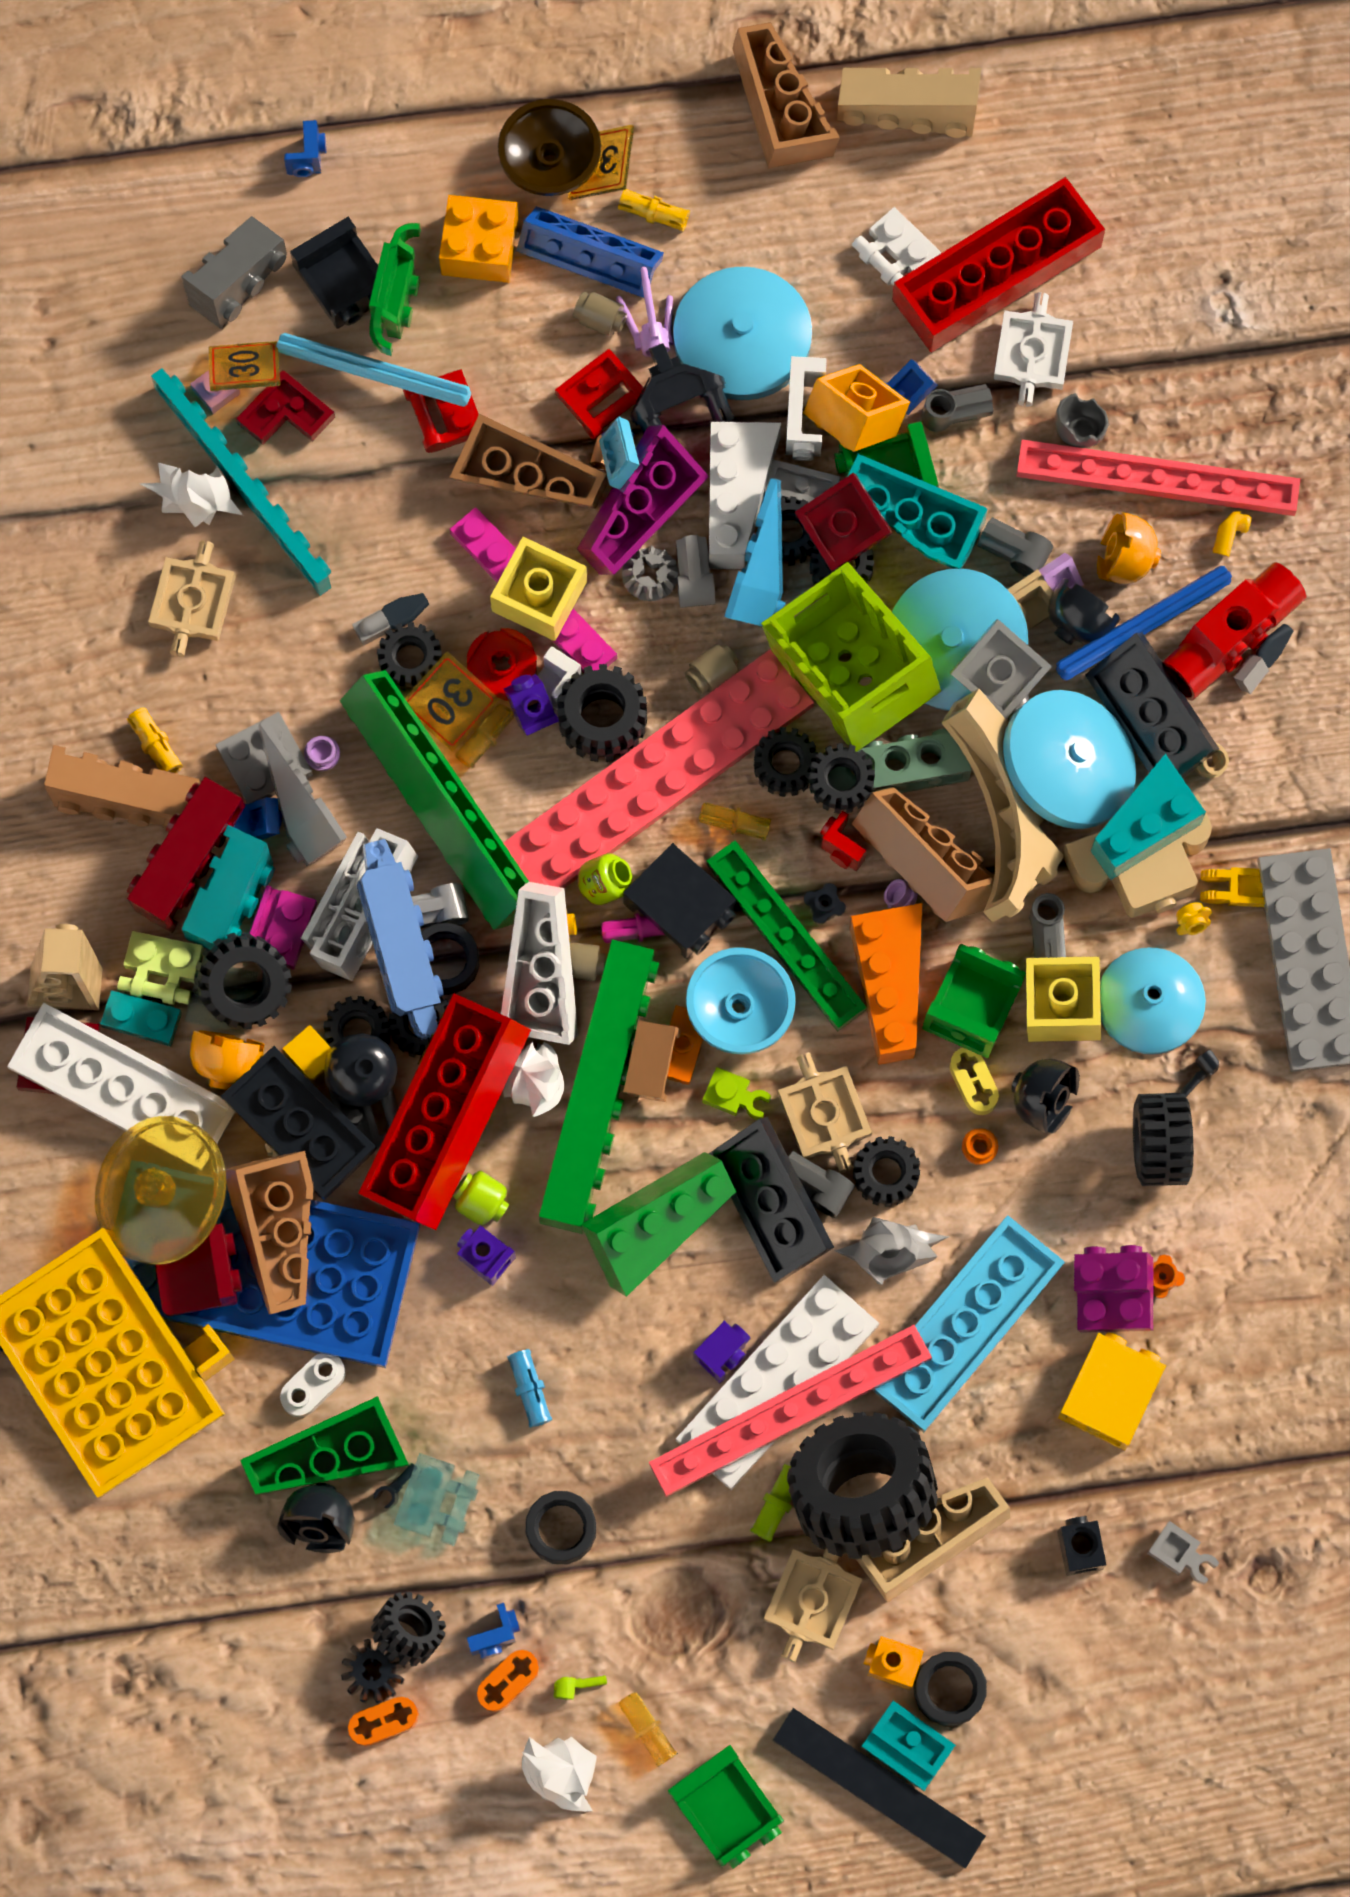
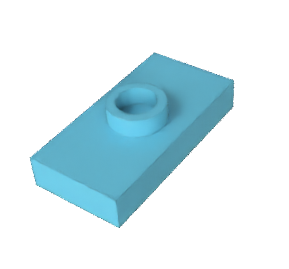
M618 417L600 438L599 443L609 485L620 490L638 468L639 461L629 421Z

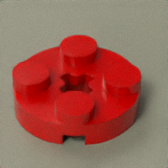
M500 628V631L490 633L487 631L480 634L468 649L467 673L492 698L508 701L504 688L510 686L511 682L520 676L537 674V656L531 641L521 632L510 628ZM504 656L508 657L510 668L507 670L503 669L502 671L496 670V664L493 660L495 658L502 660ZM472 682L473 686H474L480 693H482L483 695L487 696L481 689H479V688Z

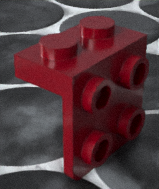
M222 1223L207 1226L209 1234L160 1242L154 1246L153 1252L162 1310L167 1316L238 1304L236 1292L242 1291L239 1270H232L230 1256L236 1255L233 1233L227 1234Z

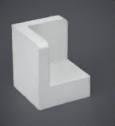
M551 646L543 657L544 668L538 677L544 684L552 707L558 709V697L562 695V687L565 682L571 683V676L576 672L580 675L582 674L579 663Z

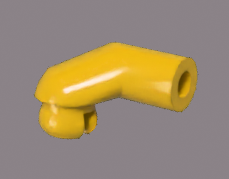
M1233 511L1219 525L1212 553L1229 557L1235 532L1247 533L1252 518L1247 514H1240L1241 511Z

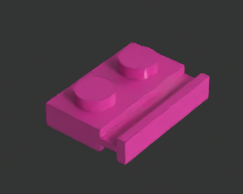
M266 885L250 934L254 937L259 936L275 947L286 960L287 968L294 970L304 944L301 937L315 912L317 901L285 890L280 891Z

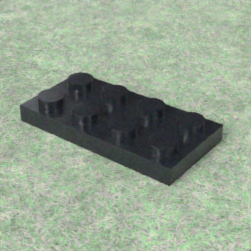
M1143 632L1135 633L1085 674L1107 710L1124 729L1132 748L1149 773L1166 754L1181 777L1184 778L1219 750L1210 733Z
M275 1046L268 1050L249 1071L244 1073L221 1095L222 1100L278 1156L305 1151L314 1186L313 1191L323 1200L332 1194L377 1150L376 1146Z
M768 1117L758 1119L708 1153L722 1161L736 1191L731 1196V1199L774 1283L785 1280L834 1248Z

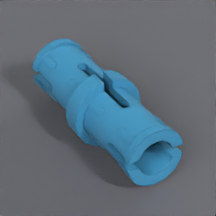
M530 1349L510 1354L507 1358L517 1384V1388H515L516 1396H521L529 1427H537L551 1422L553 1419L550 1416L542 1391L545 1385L543 1380L538 1378Z

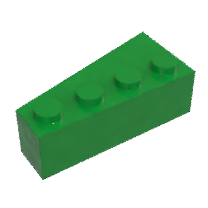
M703 1152L582 1223L581 1226L610 1287L627 1297L736 1191L722 1161Z
M378 1396L240 1460L256 1495L409 1466Z

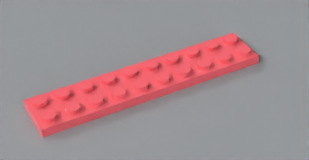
M769 649L714 691L707 694L511 836L503 844L529 882L566 888L578 879L580 867L586 861L603 854L614 853L754 751L756 746H759V740L763 736L765 738L768 737L769 731L774 729L775 733L780 732V727H787L813 708L814 702L796 679L790 676L771 649Z

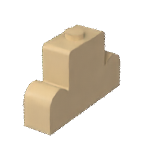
M1195 795L1201 806L1204 808L1199 795ZM1207 813L1200 826L1112 879L1128 917L1134 918L1155 909L1157 913L1168 911L1177 905L1176 901L1193 894L1198 880L1187 855L1201 852L1208 842L1212 827ZM1100 832L1066 844L1063 851L1064 861L1074 883L1080 890L1087 893H1095L1102 890L1109 879L1091 852L1094 839Z

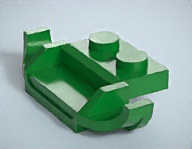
M408 223L397 228L390 243L384 242L369 303L371 314L369 335L373 345L381 353L392 356L393 348L392 343L386 341L382 336L383 329H386L387 337L401 339L404 327L409 328L412 320L413 308L409 307L411 296L416 297L418 294L420 276L415 275L414 248L405 242L412 237L420 236V223Z

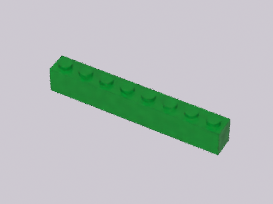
M387 671L362 675L340 699V703L347 711L349 718L355 723L370 749L373 750L386 769L388 776L394 781L407 804L413 809L426 832L444 855L446 862L452 867L465 890L471 895L483 913L485 920L491 925L493 930L513 925L519 889L528 883L529 880Z
M616 940L611 941L539 1213V1222L542 1225L583 1234L581 1224L595 1215L597 1204L591 1203L594 1189L601 1190L606 1169L600 1168L603 1154L610 1156L615 1134L609 1133L612 1120L619 1121L624 1100L618 1097L621 1085L625 1086L629 1064H627L628 1058L633 1048L639 1016L644 1018L647 1016L651 999L650 996L645 995L648 982L655 984L660 963L654 961V949Z

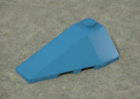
M770 478L756 519L757 533H753L745 551V561L748 562L746 568H742L741 572L738 571L724 616L762 626L761 623L786 605V602L781 601L783 594L781 480Z

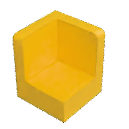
M309 1025L282 1049L285 1057L295 1067L298 1066L309 1080H314L324 1072L326 1055L331 1050V1047Z
M209 1324L203 1327L205 1331L203 1335L183 1349L204 1382L235 1360Z

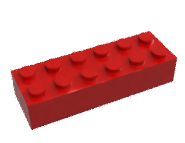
M1064 177L895 281L892 301L932 353L1100 249L1106 229L1067 177Z
M454 993L358 1194L436 1230L531 1029L509 1017Z

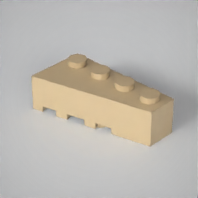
M843 68L837 121H844L852 126L862 124L877 125L885 130L902 128L911 129L919 134L936 132L944 133L953 138L972 137L982 68H969V74H953V68H939L938 74H923L919 72L918 68H905V70L899 71L898 74H891L887 68Z
M58 924L56 929L45 928L30 967L27 1007L41 1008L44 1002L55 1009L99 1010L103 968L83 930H78L77 926L71 924Z
M988 1477L942 1494V1497H939L937 1500L936 1508L934 1511H931L932 1518L925 1528L920 1526V1534L911 1542L909 1540L903 1542L901 1549L892 1552L891 1549L884 1551L881 1557L871 1558L870 1555H862V1559H856L886 1603L1010 1519V1507Z

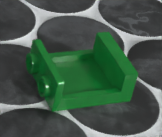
M921 421L908 424L906 433L897 434L894 438L855 452L844 448L839 443V451L834 453L838 474L844 473L845 478L848 476L857 455L860 454L939 488Z
M959 944L934 1002L931 1003L927 1011L922 1030L985 1058H989L1021 989L1026 972L1020 970L1018 966L1009 961H1000L986 955L980 948Z
M728 1745L668 1790L671 1798L721 1868L728 1863L732 1869L736 1868L751 1856L747 1849L759 1840L765 1846L782 1833L778 1826L784 1823V1819L777 1813L751 1777L731 1745Z

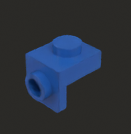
M317 120L303 121L304 152L284 154L288 175L309 177L312 174L321 173L320 154H327L326 135L325 133H319Z
M913 359L886 383L910 401L906 411L907 415L938 386Z
M265 797L250 804H245L234 828L260 840L280 834L279 828L282 823V814L279 810L278 798Z
M504 1603L497 1604L503 1626L467 1637L472 1656L480 1654L481 1659L491 1658L502 1654L503 1646L516 1643L513 1633L519 1632L520 1628L514 1609L507 1611Z

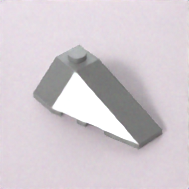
M265 719L259 723L258 729L276 797L278 798L286 834L290 840L286 847L297 863L303 860L305 865L309 866L343 844L347 836L321 797L313 798L311 794L313 790L309 780L298 768L294 769L291 764L293 762L291 755Z

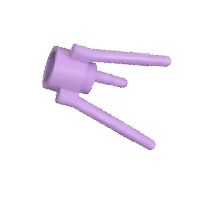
M641 267L648 323L642 325L640 333L623 298L617 296L616 302L624 305L623 312L627 314L626 324L634 339L635 349L637 351L642 350L644 356L651 357L649 348L664 343L667 352H669V346L674 344L672 338L673 297L671 295L666 297L663 328L661 322H656L647 268Z

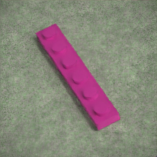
M475 507L449 529L450 534L498 583L516 548ZM573 608L556 641L553 642L566 656L581 665L583 673L584 667L592 666L593 671L599 670V664H607L608 667L617 659V653Z

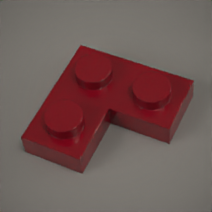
M282 370L276 376V379L272 380L236 418V421L241 428L264 445L286 421L313 442L336 416L331 408Z

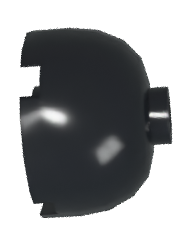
M1066 578L1060 581L1049 599V618L1057 627L1054 634L1069 645H1072L1074 641L1086 645L1101 638L1114 629L1121 620L1117 613L1112 618L1105 612L1109 606L1082 586L1075 584L1072 589L1067 587L1069 579Z
M365 1033L348 1035L335 1043L326 1055L324 1078L325 1084L332 1095L344 1104L358 1107L373 1105L385 1098L395 1085L398 1073L396 1057L389 1045L377 1036Z
M1050 1058L1038 1060L1029 1065L1023 1073L1019 1072L1015 1076L1011 1088L1014 1093V1104L1019 1117L1039 1131L1055 1133L1064 1124L1073 1106L1066 1105L1070 1093L1075 1095L1078 1093L1080 1081L1078 1069L1063 1061Z
M317 1483L316 1485L300 1488L287 1498L279 1517L277 1529L279 1534L293 1545H295L296 1539L309 1543L306 1550L320 1553H335L343 1551L346 1543L350 1544L355 1517L350 1502L334 1486L327 1483Z

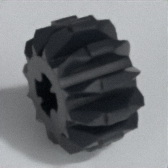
M370 1639L364 1640L366 1650L364 1653H361L355 1645L350 1648L357 1659L355 1661L349 1658L343 1659L342 1664L352 1668L353 1671L343 1673L341 1679L346 1682L356 1680L349 1686L347 1692L350 1695H354L363 1688L360 1695L362 1703H367L370 1693L373 1692L375 1702L380 1704L383 1702L382 1690L385 1689L392 1698L396 1696V1692L390 1686V1683L404 1684L405 1679L400 1675L394 1674V1672L403 1670L406 1666L400 1665L399 1661L391 1663L392 1661L388 1659L391 1653L387 1652L384 1655L378 1649L382 1644L381 1642L378 1643L377 1649L374 1651ZM371 1662L374 1666L377 1665V1662L382 1664L379 1669L382 1676L376 1681L372 1676L370 1681L364 1678L368 1674L365 1667Z

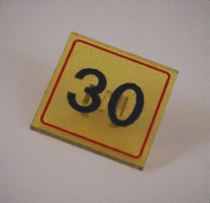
M633 125L599 131L601 156L598 166L586 183L568 193L569 200L626 190L634 134Z
M278 341L208 346L210 391L280 386Z
M448 651L405 697L423 726L452 752L500 700Z

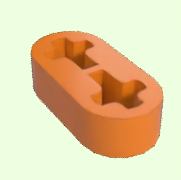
M517 1650L511 1653L479 1685L477 1697L481 1706L490 1712H500L507 1708L538 1676L539 1665L536 1657L526 1650ZM518 1658L523 1662L529 1659L531 1663L528 1668L531 1674L527 1677L520 1674L511 1681L508 1677L516 1669L513 1664L514 1660ZM506 1681L508 1686L501 1692L504 1700L499 1704L496 1701L488 1704L485 1701L488 1696L485 1689L489 1685L497 1688Z
M402 1696L369 1707L352 1716L348 1724L349 1735L358 1745L365 1747L375 1745L413 1729L419 1718L418 1708L413 1701ZM401 1704L404 1709L411 1708L412 1714L407 1716L408 1723L405 1725H401L398 1720L386 1723L385 1718L396 1713L395 1706ZM362 1718H366L369 1723L381 1720L382 1725L371 1730L372 1737L366 1739L363 1734L356 1735L355 1729L360 1727L359 1720Z

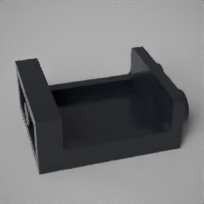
M349 216L290 251L293 267L336 329L344 325L350 326L356 323L365 312L370 310L369 303L378 264L357 236L356 226Z
M674 843L623 892V904L633 913L636 910L642 913L681 949V955L685 959H688L693 953L696 955L702 953L712 940L709 936L718 927L721 930L725 929L736 916L734 913L736 899Z

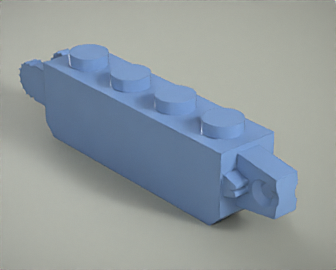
M386 839L370 842L363 846L366 872L361 876L356 886L392 1012L399 1016L408 1014L411 1028L414 1029L415 1035L421 1038V1040L423 1038L427 1039L431 1037V1034L434 1035L438 1027L434 1007L441 1003L439 997L443 996V987L439 976H433L430 962L434 960L430 942L429 940L423 941L420 927L424 926V920L419 905L414 906L410 892L414 891L412 876L409 870L404 871L402 862H395Z

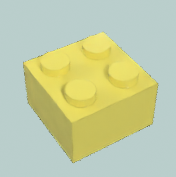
M522 537L490 596L492 612L556 641L587 583V566Z
M1099 957L1026 958L1028 1042L1101 1040Z

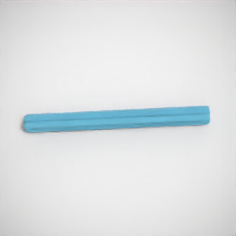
M287 333L281 334L277 342L278 351L282 354L459 406H466L471 396L470 388L466 385Z

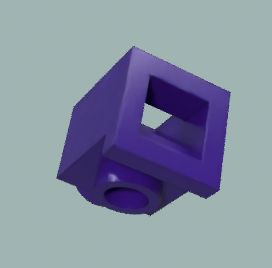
M536 674L520 676L514 679L510 686L504 688L518 726L527 736L559 722L544 684ZM538 700V703L527 707L530 701Z
M481 1225L476 1231L469 1228L457 1243V1246L460 1248L457 1253L458 1259L492 1286L516 1259L513 1249L507 1247ZM480 1245H487L490 1248V1252L482 1257L476 1253L477 1248Z
M724 1320L693 1352V1359L720 1384L725 1379V1372L723 1370L727 1367L731 1371L745 1357L746 1354L742 1350L751 1338L739 1325L735 1323L731 1327Z

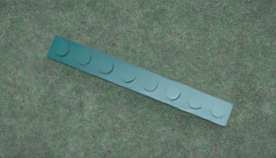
M163 368L152 374L151 377L155 390L214 464L218 466L222 474L316 592L321 596L331 589L328 576L331 574V570L320 556L316 559L308 551L311 546L305 536L299 530L296 532L292 531L287 524L290 520L279 504L272 506L266 497L269 493L258 478L252 481L245 472L248 470V467L242 457L237 452L233 454L229 452L225 447L227 440L216 426L212 429L204 420L207 418L204 410L197 401L194 400L190 403L185 397L186 389L176 375L169 377Z

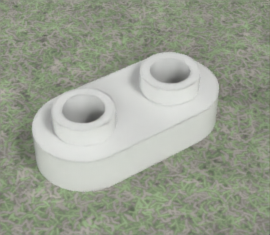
M323 1353L315 1355L282 1388L280 1400L285 1411L291 1416L299 1418L313 1413L343 1383L345 1367L339 1357ZM328 1364L333 1368L332 1373L326 1377L319 1374L320 1367ZM296 1391L305 1392L306 1397L303 1402L296 1403L292 1400V1396Z

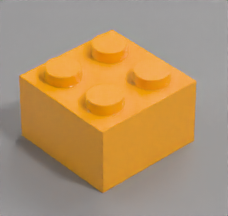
M448 195L439 254L441 275L510 283L519 221L517 202Z
M858 364L816 378L803 414L814 421L818 428L827 431L835 437L844 448L855 452L896 437L910 401L862 365Z

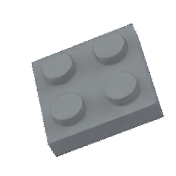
M996 619L950 671V674L971 692L980 689L1006 719L1052 666L1000 620Z
M277 712L266 718L270 727L293 759L291 764L294 769L298 768L304 773L306 778L313 776L308 763L281 714ZM262 721L216 744L217 750L247 804L276 795L258 729L259 723Z

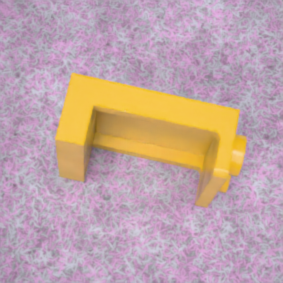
M1107 1332L1104 1336L1098 1333L1060 1411L1058 1419L1125 1451L1135 1434L1166 1365L1160 1363L1161 1358L1149 1350L1140 1349L1137 1352L1125 1346L1127 1341L1116 1334Z

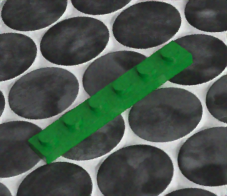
M736 840L706 860V865L736 899V903L837 1032L867 1010V1006Z

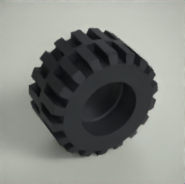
M599 664V670L593 671L592 666L584 667L583 675L576 672L571 676V683L565 682L562 687V695L558 697V723L560 733L566 739V745L570 749L575 747L577 755L584 758L587 753L590 755V761L598 762L599 757H605L606 762L613 761V755L618 754L622 757L627 753L629 747L633 749L639 744V738H643L646 732L647 701L646 696H643L642 686L640 683L635 684L632 674L628 672L624 676L620 667L614 666L613 671L607 670V664ZM600 699L613 701L624 711L621 719L609 727L592 726L582 718L581 713L589 703Z
M242 932L241 936L231 933L227 934V939L225 940L218 938L213 941L215 946L209 950L206 947L202 953L204 955L203 961H198L196 965L198 970V976H195V985L198 987L196 992L204 1006L221 1023L223 1021L233 1028L241 1026L243 1029H252L253 1024H257L259 1027L267 1024L265 1019L270 1016L275 1019L279 1015L277 1009L280 1005L285 1008L288 1002L285 996L286 993H291L292 987L288 982V978H291L290 969L287 968V962L284 957L265 939L259 936L254 937L250 933ZM239 962H255L262 969L263 975L258 991L251 997L243 1000L229 998L223 989L224 978L228 970Z
M1184 1093L1138 1094L1133 1108V1151L1136 1175L1142 1186L1187 1185L1193 1171V1126L1190 1104Z

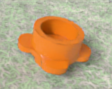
M1160 1255L1158 1260L1153 1263V1295L1156 1298L1163 1299L1167 1296L1169 1290L1184 1284L1185 1276L1177 1270L1176 1266L1172 1263V1258L1169 1255ZM1161 1273H1164L1166 1275V1279L1161 1280L1159 1278V1275Z

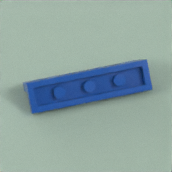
M538 206L524 220L516 252L644 298L641 267L647 268L651 285L654 271L662 262L664 252Z

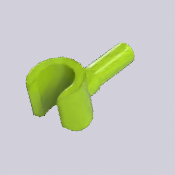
M606 1675L584 1679L562 1677L554 1684L553 1696L556 1699L574 1700L575 1688L582 1689L607 1685Z

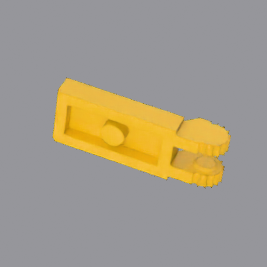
M1231 867L1230 870L1205 869L1201 871L1200 879L1203 881H1229V892L1213 890L1201 892L1200 902L1209 904L1228 903V906L1264 907L1265 902L1258 868Z

